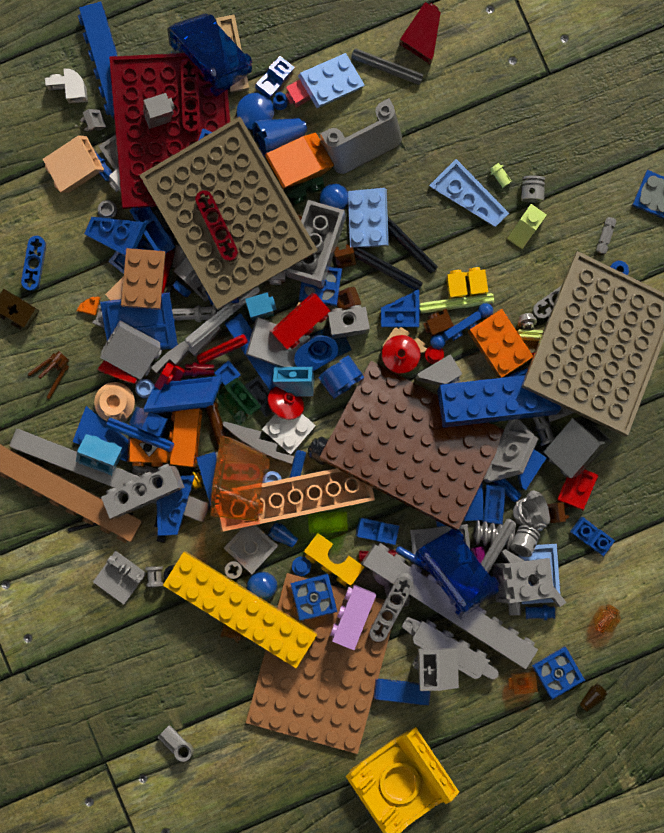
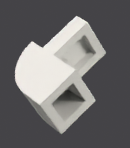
M63 69L64 76L54 74L50 78H45L48 90L65 89L68 103L88 102L86 85L81 76L74 70Z

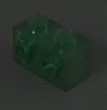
M238 378L226 384L216 395V398L239 425L252 418L262 407Z

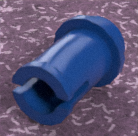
M277 92L273 99V106L277 110H284L288 105L287 98L284 93Z

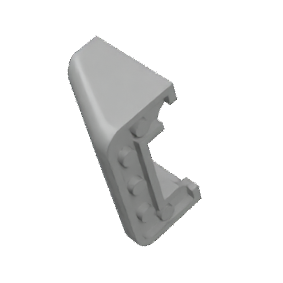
M389 98L377 105L375 113L379 121L346 138L337 128H331L320 133L321 143L334 164L333 168L337 173H347L400 145L402 134L394 106Z

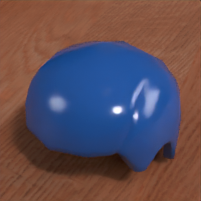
M329 184L320 193L321 204L343 210L349 203L348 191L340 184Z
M259 572L250 577L247 582V590L267 601L275 595L277 581L268 572Z

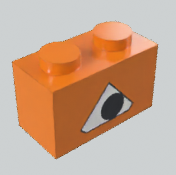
M135 438L128 439L127 462H132V466H144V463H151V467H161L163 463H168V451Z

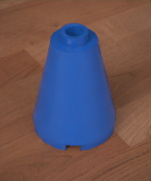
M300 118L257 120L252 124V131L255 142L258 141L260 146L258 147L263 157L266 158V153L305 136L307 126Z

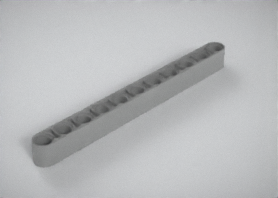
M17 428L9 445L12 448L114 488L117 487V489L124 487L123 484L130 480L136 482L141 479L140 476L117 467L111 476L77 463L76 451ZM143 485L139 489L141 496L145 494V487ZM189 496L184 515L204 522L210 504Z

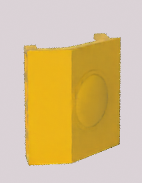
M416 727L388 742L350 769V772L346 775L349 783L383 833H401L408 825L438 804L443 802L445 804L450 803L459 793Z

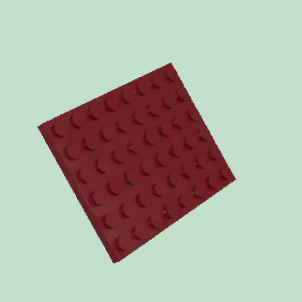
M224 51L109 57L122 209L158 207L141 179L140 174L197 142L202 129L214 132L231 122ZM187 58L195 60L198 65L200 125L198 131L193 134L186 133L182 128L180 67L182 61ZM187 64L185 67L188 70L187 77H191V70L193 68L191 64ZM187 82L184 88L187 91H193L195 85L192 82ZM166 93L167 97L172 99L175 108L173 109L174 115H172L171 122L149 129L143 114V102L145 99ZM193 101L185 103V107L188 110H193L196 107ZM189 115V122L186 124L191 129L196 125L192 122L193 115Z

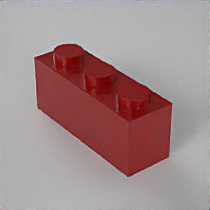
M311 293L272 328L270 332L285 349H293L300 343L299 339L303 335L308 336L314 330L313 326L318 322L322 323L328 318L330 310L315 293Z

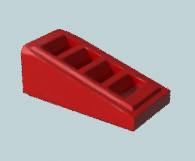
M105 360L97 369L104 374L131 384H137L139 381L131 374Z

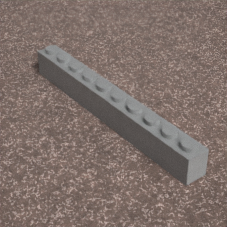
M380 543L378 546L373 544L362 561L363 565L393 584L400 574L407 573L411 575L414 581L410 592L411 596L525 669L528 667L538 651L534 647L535 642L527 637L524 640L518 637L519 632L510 626L507 630L501 626L503 623L501 620L494 616L490 619L485 615L487 611L479 606L473 608L469 605L471 601L462 595L460 598L453 595L454 590L446 585L442 588L437 584L439 580L431 575L425 577L420 574L422 571L414 564L411 567L404 563L406 559L397 553L395 556L389 554L388 551L390 549ZM405 579L401 583L400 589L403 590L404 586L408 585V580Z

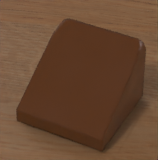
M348 287L339 291L338 308L347 310L351 306L361 304L355 287Z

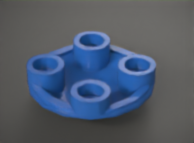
M250 93L239 101L237 117H241L248 130H252L254 121L273 120L274 106L265 95Z

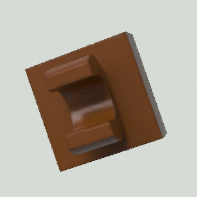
M348 244L346 249L339 250V247H336L334 255L337 268L356 265L353 247H350Z
M564 502L547 504L550 523L566 522L569 515H565L564 508H568V505L564 504Z

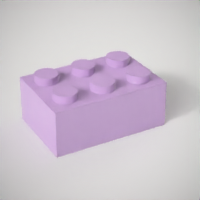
M353 585L352 588L348 587L344 597L347 600L346 605H341L337 615L340 620L338 624L334 623L330 632L332 642L355 650L376 597L374 592L357 585Z

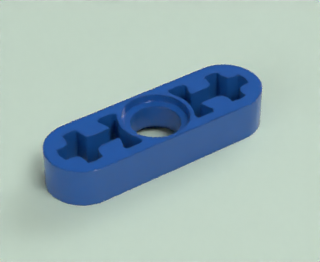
M32 236L27 244L21 284L28 291H35L40 286L46 252V242L40 236ZM37 240L42 244L41 247L37 248V253L41 254L40 257L35 254L30 255L31 252L35 253V247L32 244L36 243ZM33 258L39 260V266L35 269L29 267V261ZM28 270L37 273V275L33 274L32 279L35 281V284H32L31 287L26 283L31 278V274L27 273Z

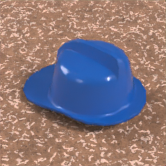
M313 336L296 351L294 362L297 367H313L314 371L337 356V343L327 336Z

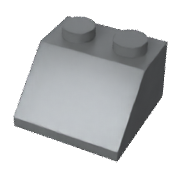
M450 354L418 373L415 378L417 381L440 386L442 384L458 383L462 372Z

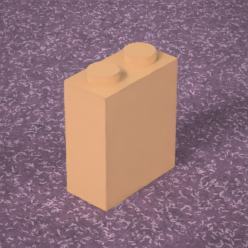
M77 136L43 158L45 169L51 174L54 186L60 193H70L104 170L87 136Z

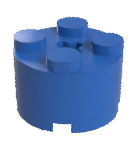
M348 355L324 371L318 378L333 399H335L365 377Z

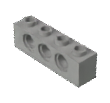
M169 464L163 465L158 468L156 473H145L136 482L130 480L123 484L124 487L120 489L116 487L106 491L107 495L101 498L109 518L117 519L184 489L185 487L177 467L169 466ZM159 478L163 481V485L160 488L156 484ZM142 485L145 487V494L143 496L139 493ZM125 493L128 496V501L126 503L122 501V496Z

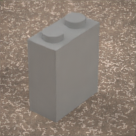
M120 320L103 347L100 358L141 380L144 375L147 376L152 367L150 364L154 359H158L162 350H160L159 341Z

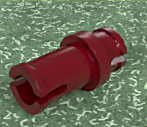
M197 362L185 364V376H193V378H197V376H214V364H197Z

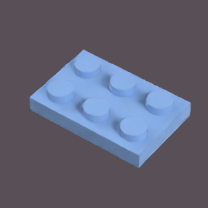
M346 53L305 70L298 75L316 108H320L364 87L363 81Z
M376 188L348 191L350 247L354 249L389 246L387 189Z
M557 544L536 545L531 557L518 555L524 561L550 558L553 586L560 594ZM551 598L524 601L521 604L550 603L554 601Z

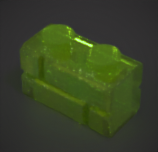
M347 511L308 514L309 533L348 531Z

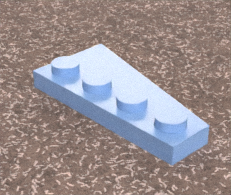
M457 159L429 185L494 227L509 215L506 209Z

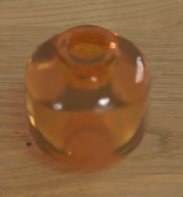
M610 604L601 605L592 618L595 624L594 628L602 634L605 632L612 633L621 621L620 611Z

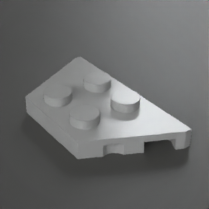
M519 419L508 421L496 454L483 478L486 483L523 474L538 438Z

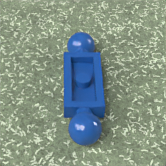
M488 303L481 304L478 312L470 315L442 335H433L430 340L431 346L434 349H441L444 347L445 341L451 338L453 341L463 335L461 333L466 328L470 330L478 324L477 321L481 318L490 317L493 314V307Z

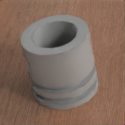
M542 176L522 177L521 201L528 203L544 202L545 187L543 186H545V178Z
M520 525L511 543V550L520 556L531 557L540 538V533L531 526Z

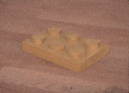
M126 248L122 307L161 310L165 251Z

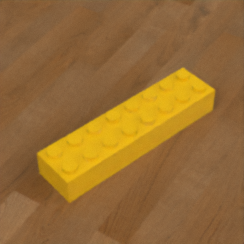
M186 551L182 553L163 584L164 587L295 668L298 667L317 636V633Z

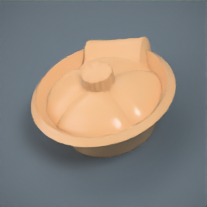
M111 382L98 390L94 405L96 412L102 419L108 421L109 418L125 422L134 409L135 399L132 391L126 385Z

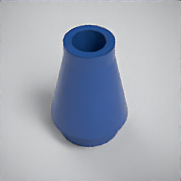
M275 522L268 533L271 540L293 547L298 539L282 523L278 524Z

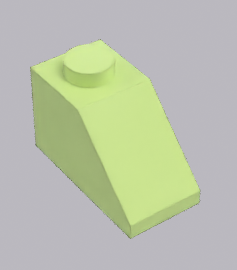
M531 204L507 239L523 249L546 217V214Z

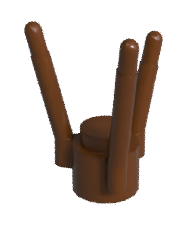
M58 351L28 373V376H31L50 363L38 376L41 379L53 367L57 371L61 368L47 395V399L51 398L62 376L69 368L67 364L70 360Z

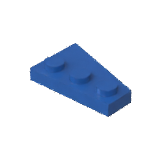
M91 217L84 234L126 256V248L137 249L147 223Z
M86 406L73 442L81 445L86 434L97 436L101 440L109 443L112 442L122 447L120 459L127 462L128 439L120 432L106 426L107 422Z

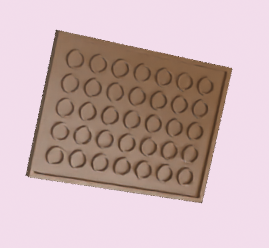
M287 573L277 608L315 631L317 636L297 668L271 652L265 651L246 723L358 754L374 696L375 681L379 677L391 633L390 629L385 640L381 642L374 641L370 637L371 626L385 600L375 597L355 650L332 642V636H330L334 623L338 624L340 620L337 615L341 605H346L347 600L344 597L348 589L331 585L338 612L300 621L290 583L308 578ZM385 611L382 613V617L385 620L393 618L391 612ZM383 624L380 625L378 630H375L376 635L382 633Z

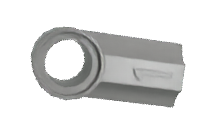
M171 725L158 736L163 744L175 755L177 760L184 762L192 757L194 753L193 746L186 742ZM181 747H186L189 750L187 757L180 755L179 750Z

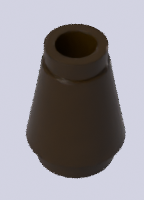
M596 683L590 687L579 704L588 712L604 701L608 693L601 685Z

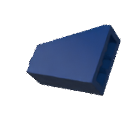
M136 406L129 424L165 439L171 420L152 412H144L142 408Z

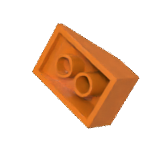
M316 133L298 138L265 154L283 189L321 177L334 166Z

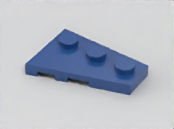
M195 475L180 476L185 488L156 501L158 536L178 535ZM161 478L156 482L158 488L163 485Z

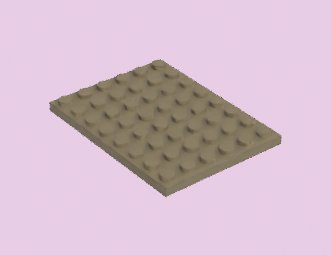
M241 117L236 118L140 174L141 179L217 310L318 252ZM202 190L210 192L237 246L239 253L234 261L229 262L222 258L196 204L195 197ZM202 195V200L199 202H203L207 209L214 208V205L210 207L207 202L210 197ZM210 212L207 217L208 221L216 222L218 214ZM221 229L216 232L218 240L226 238L227 233L225 230ZM229 240L225 244H220V248L223 245L226 248L227 252L224 253V255L232 257V253L235 250H231L227 244L231 243V240Z
M577 251L573 256L521 387L625 437L628 436L664 342V293Z

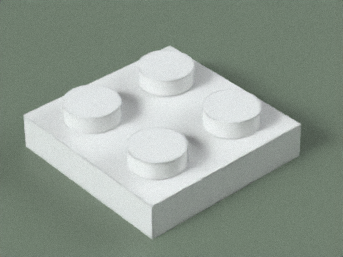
M303 414L293 420H285L274 415L262 430L291 455L316 425Z

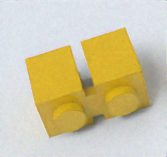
M480 267L470 268L469 272L453 270L446 276L449 299L466 297L468 295L465 278L468 281L469 296L488 293L486 270H480Z

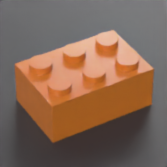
M503 309L468 331L498 378H503L533 358L532 353Z
M200 408L172 411L171 422L174 423V430H170L169 441L174 443V447L171 452L167 453V460L170 461L171 465L196 468L202 410Z

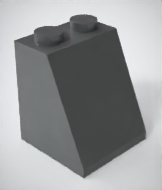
M581 416L572 418L546 448L544 453L547 455L548 461L554 465L556 464L565 477L575 478L613 441L589 419Z

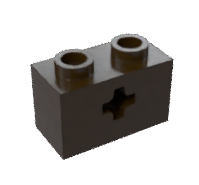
M3 288L0 293V318L5 320L7 317L12 320L11 325L19 330L22 327L28 330L39 310ZM12 308L17 309V310H18V313H17V314L13 313V312L11 311V309H12Z

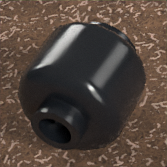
M324 437L314 438L307 450L309 457L321 465L326 464L319 460L328 442V439Z

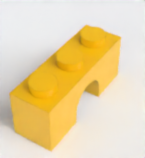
M317 533L305 549V557L312 563L319 562L322 565L321 569L327 574L334 573L338 576L336 580L342 585L346 586L349 584L351 586L364 569V566L349 555L340 564L331 562L328 557V551L333 543Z

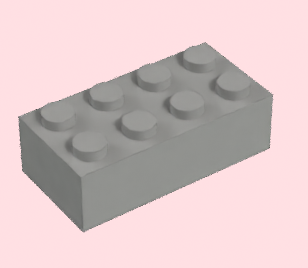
M310 200L307 201L301 222L318 252L285 270L287 278L323 288L346 219L345 210Z

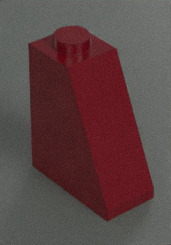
M425 2L400 38L399 45L431 65L441 12L434 4Z

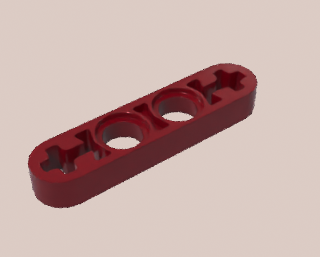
M187 58L182 61L180 67L182 128L186 133L193 134L198 131L200 125L198 65L195 60ZM187 64H191L193 68L191 70V77H187L188 70L185 68ZM192 82L195 85V89L187 91L184 88L185 83ZM193 101L196 107L193 110H188L185 107V103ZM189 115H193L192 122L196 124L192 129L189 128V125H186L189 122Z
M206 190L198 192L195 197L196 204L222 258L229 262L237 259L239 252L213 196ZM201 196L210 197L207 202L210 207L214 205V208L207 209L203 202L200 203L199 201L202 200ZM210 212L218 214L216 222L208 221L207 217ZM218 230L226 231L227 235L224 240L216 238ZM231 240V243L227 244L231 250H235L232 253L233 256H225L224 253L227 252L224 245L220 248V244H225L226 242Z

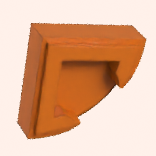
M91 297L86 299L79 305L77 311L96 316L101 298Z

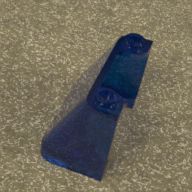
M204 13L174 23L167 28L169 45L175 51L178 50L180 53L183 51L204 74L206 82L209 81L213 85L210 90L216 97L252 72L251 63L253 61L247 53L244 54L221 29L213 15Z
M451 529L418 549L414 557L419 564L425 563L424 568L431 573L451 600V605L455 604V613L461 620L499 592L498 587L500 584L494 576L491 577L464 542L463 534L459 530Z

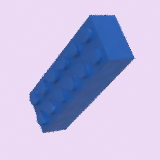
M526 375L442 384L437 390L443 428L556 415L561 410V407L522 388L521 386Z

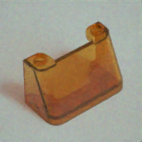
M221 436L212 485L211 516L258 521L259 514H263L264 502H260L265 470H269L270 458H266L267 454L230 437Z

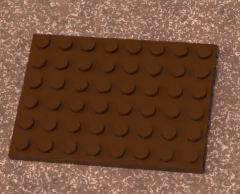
M370 361L363 374L365 378L357 385L319 460L458 531L496 454L504 430L490 422L443 428L438 395Z

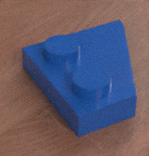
M419 290L381 307V328H419Z

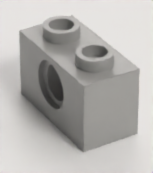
M166 93L145 99L143 102V114L149 129L171 122L172 115H174L173 109L175 108L172 99L168 98Z
M355 305L351 306L348 310L336 308L328 313V324L332 339L369 333L370 328L366 307ZM347 317L351 318L353 320V323L351 325H346L343 322V319Z

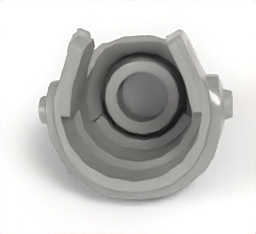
M530 491L527 497L516 502L513 515L519 525H528L537 531H541L550 523L546 500L539 492Z

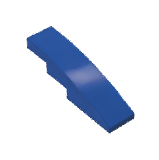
M240 313L226 322L225 325L234 338L242 334L246 336L248 343L240 347L246 355L252 329ZM246 355L269 390L275 387L273 375L274 367L277 366Z

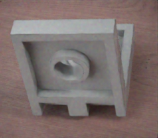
M550 558L493 564L492 573L496 602L517 603L555 597ZM532 574L537 579L536 584L533 586L528 583V577Z

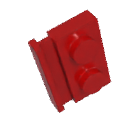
M584 470L575 478H566L558 501L584 511L599 475Z

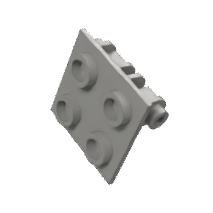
M115 551L108 558L107 563L93 583L122 604H125L147 573Z

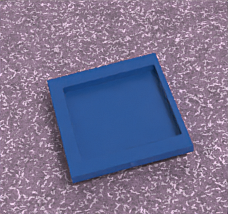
M170 292L162 293L161 310L122 307V299L100 302L107 341L121 320L159 341L160 350L172 349L178 345Z
M222 376L170 381L168 385L164 384L161 390L154 386L143 410L144 412L161 413L206 408L209 405H213L222 382Z

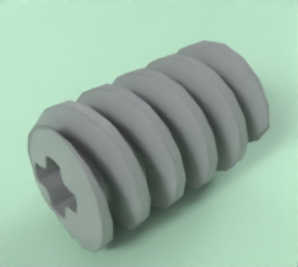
M477 520L473 535L476 544L479 545L480 541L483 540L484 546L489 541L492 545L502 528V524L495 528V524L491 523L488 528L487 522L484 521L480 526V521ZM515 528L506 542L507 550L510 549L514 539Z

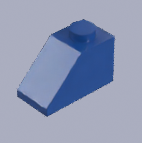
M533 450L523 474L517 475L522 490L527 489L546 459L545 456L536 450Z

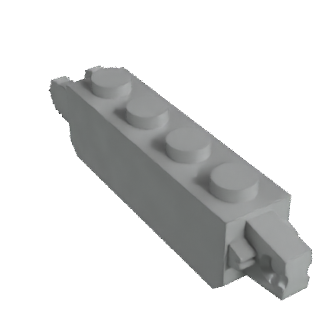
M407 617L403 622L402 627L412 635L414 644L423 649L458 648V669L474 679L480 678L482 674L492 680L498 677V670L488 664L490 661L486 658L488 654L479 649L475 652L469 648L471 644L462 639L458 642L453 639L454 634L445 629L442 632L436 629L437 625L428 619L426 622L422 620L420 622Z

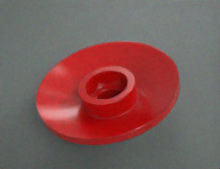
M396 335L384 344L382 359L389 370L395 373H407L417 366L420 360V348L411 337ZM403 350L405 356H398V351Z
M279 387L273 388L268 395V405L271 411L282 419H296L304 410V402L301 396H294L292 393H287Z

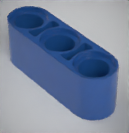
M379 678L375 681L374 699L419 705H429L431 691H420L419 683Z

